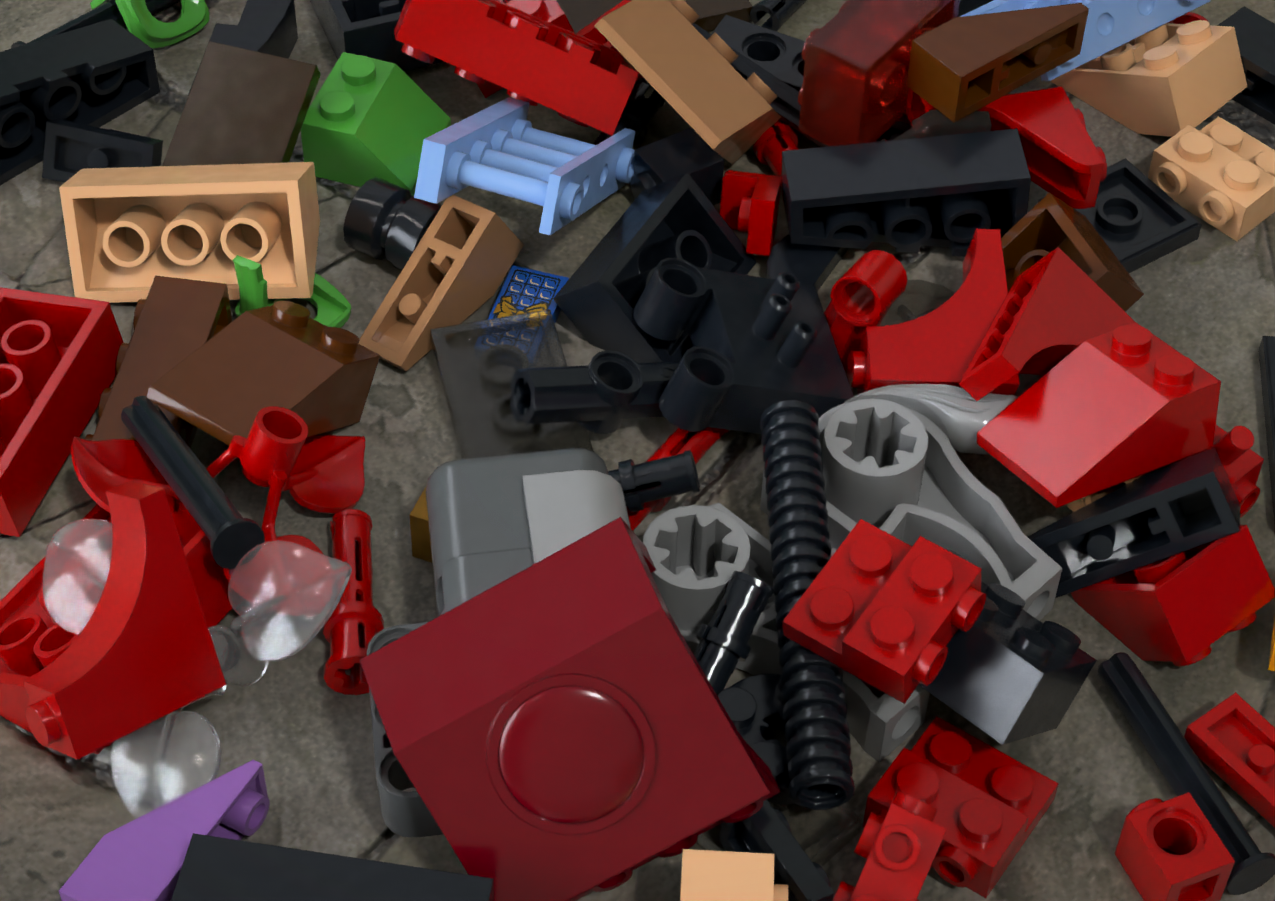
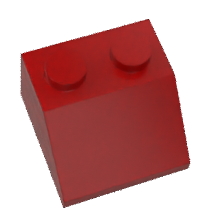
M1240 525L1239 532L1071 592V595L1080 607L1141 660L1173 662L1175 666H1187L1207 657L1212 651L1210 645L1226 633L1238 631L1253 623L1257 618L1255 612L1275 598V588L1247 525Z

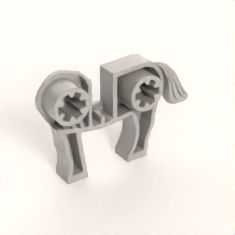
M895 384L863 392L824 413L819 418L818 428L820 430V445L822 448L821 460L823 461V476L825 478L824 492L827 499V525L830 529L831 557L860 519L911 546L922 536L938 546L956 552L968 562L982 569L981 581L985 584H999L1015 592L1025 601L1023 610L1040 621L1053 609L1062 567L1023 534L1000 497L985 487L968 470L955 452L988 454L976 443L977 432L1018 397L988 393L976 401L967 391L957 386L947 384ZM763 471L760 510L768 515L765 488L766 478ZM719 502L709 506L688 505L670 509L657 516L649 524L643 535L642 543L646 546L656 568V571L651 573L670 615L693 654L700 642L695 636L701 624H709L725 594L724 592L734 571H740L755 577L773 589V561L771 560L770 541ZM774 592L761 613L747 643L751 647V651L746 661H738L736 669L754 676L760 674H780L781 670L779 665L780 649L777 642L778 630L776 629V596ZM843 669L844 701L847 704L846 719L849 723L850 733L859 742L863 750L880 763L925 723L930 692L918 684L904 704Z

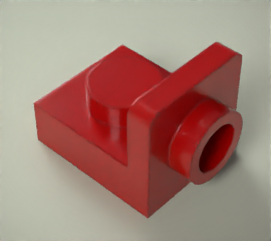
M728 170L723 177L720 215L731 229L748 232L746 253L770 256L777 232L782 176Z

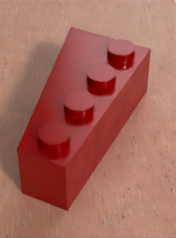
M406 0L394 29L395 40L404 43L401 51L415 59L433 64L434 59L438 58L456 66L454 73L469 81L485 85L487 81L507 89L506 94L515 99L529 102V105L537 106L539 103L557 111L559 116L584 127L591 126L611 136L614 134L639 75V72L618 50L497 0Z

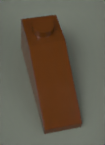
M1082 3L956 17L933 30L922 33L919 37L912 40L906 86L955 123L1079 55L1089 8Z

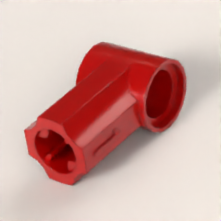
M872 250L865 253L832 287L831 301L824 314L845 371H847L849 352L851 350L858 351L866 326H880L893 302L905 291L907 285L906 271L902 263L888 252Z

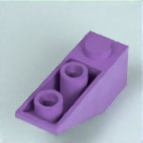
M251 760L105 834L59 890L61 901H171L193 833L241 840L244 835L251 836L260 828L266 818L270 804L263 765L255 760Z

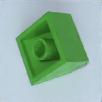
M343 52L311 103L303 122L301 139L304 162H314L315 176L362 187L366 181L378 177L409 190L411 195L414 196L423 139L451 126V118L396 63Z

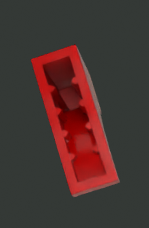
M976 228L963 261L962 285L940 307L907 322L886 326H866L858 351L851 350L847 360V378L850 387L857 388L858 395L871 389L895 384H947L961 387L959 383L1008 294L1000 229ZM1016 374L990 393L1015 396L1020 385L1019 374Z
M1057 247L1016 277L959 385L978 401L1016 374L1044 376L1085 340L1113 331L1119 326L1135 323V321L1075 262Z
M128 481L105 491L112 521V554L107 581L100 601L90 620L69 648L40 672L23 681L31 704L26 707L25 716L36 740L42 746H47L76 760L226 685L164 488Z

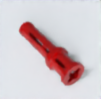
M358 509L342 510L333 516V522L330 521V531L332 533L333 607L324 617L323 634L330 643V657L324 665V680L332 690L345 695L369 693V685L359 660L367 656L368 644L374 635L384 629L383 617L378 609L373 606L372 520L366 512ZM345 669H350V675L345 673Z

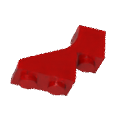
M1062 86L1004 95L955 123L909 88L906 115L917 138L1017 128L1031 181L1072 208L1085 209L1095 207L1100 182L1104 181L1107 175L1105 154L1101 147H1095L1086 130L1081 110L1078 108L1074 109Z

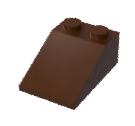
M276 301L272 306L245 311L149 386L146 398L227 445H230L235 435L247 438L257 413L262 408L268 406L284 407L298 414L307 424V437H311L360 422L380 355L360 345V340L354 333L342 328L327 327L310 318L311 313L304 306L290 301Z

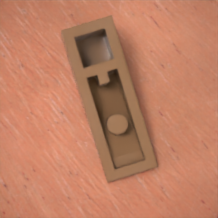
M455 195L446 198L360 337L359 344L379 354V359L404 371H408L495 294L524 244L495 212Z

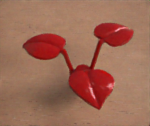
M268 406L262 408L257 413L248 437L233 436L229 448L206 468L212 478H215L238 457L242 465V472L250 482L258 486L269 487L261 527L265 537L262 551L255 560L244 567L237 569L223 568L231 586L251 602L291 616L305 615L306 617H312L323 610L329 599L332 587L331 570L322 551L310 539L300 535L276 536L275 522L282 491L289 490L291 496L298 504L317 512L338 513L342 510L354 508L361 499L365 486L363 465L365 437L314 435L307 437V424L298 414L284 407ZM74 437L71 445L74 470L85 491L101 508L110 513L105 491L128 481H134L164 488L171 512L173 513L175 500L180 501V499L136 440L110 439L91 441Z

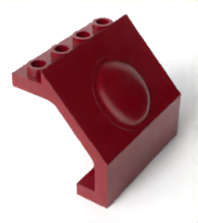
M621 517L359 660L394 755L468 875L494 879L495 901H576L593 891L605 892L615 889L631 878L633 870L657 857L666 858L681 854L683 849H690L697 842L699 835L723 822L734 823L751 817L762 808L763 801L780 793L770 768L736 729L670 615L651 574L656 571V568L646 546Z

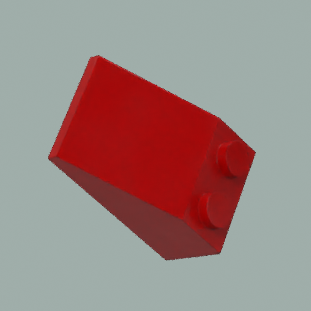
M1137 322L1122 325L1113 331L1090 338L1080 344L979 430L976 443L1053 506L1058 508L1213 447L1221 381Z

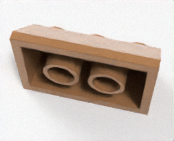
M632 0L602 17L594 25L595 28L701 138L732 165L766 130L781 118L770 106L778 96L755 72L745 80L733 68L731 64L739 56L716 32L707 40L698 32L692 24L700 16L684 0Z

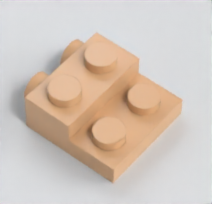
M1218 116L1201 130L1187 125L1154 150L1148 178L1181 207L1235 241L1240 240L1275 212V150Z

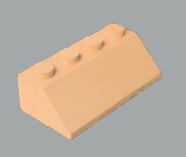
M314 162L87 168L78 171L59 187L74 295L77 298L106 301L109 303L138 302L139 299L147 298L156 275L227 284L229 300H240L239 285L233 262L237 255L261 264L263 279L267 281L268 299L311 298L313 295L320 226Z

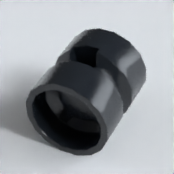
M374 177L365 182L350 203L343 228L344 241L348 247L379 260L386 258V260L392 262L395 268L402 271L442 204L414 198L409 190L382 178Z

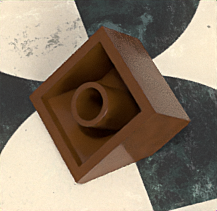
M1050 192L1001 238L1008 292L1018 275L1059 247L1125 312L1144 295L1086 216Z

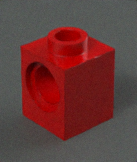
M1190 792L1166 801L1159 798L1150 799L1132 809L1126 815L1115 850L1117 859L1144 901H1219L1235 863V860ZM1163 849L1171 850L1177 853L1178 855L1170 854L1164 851Z

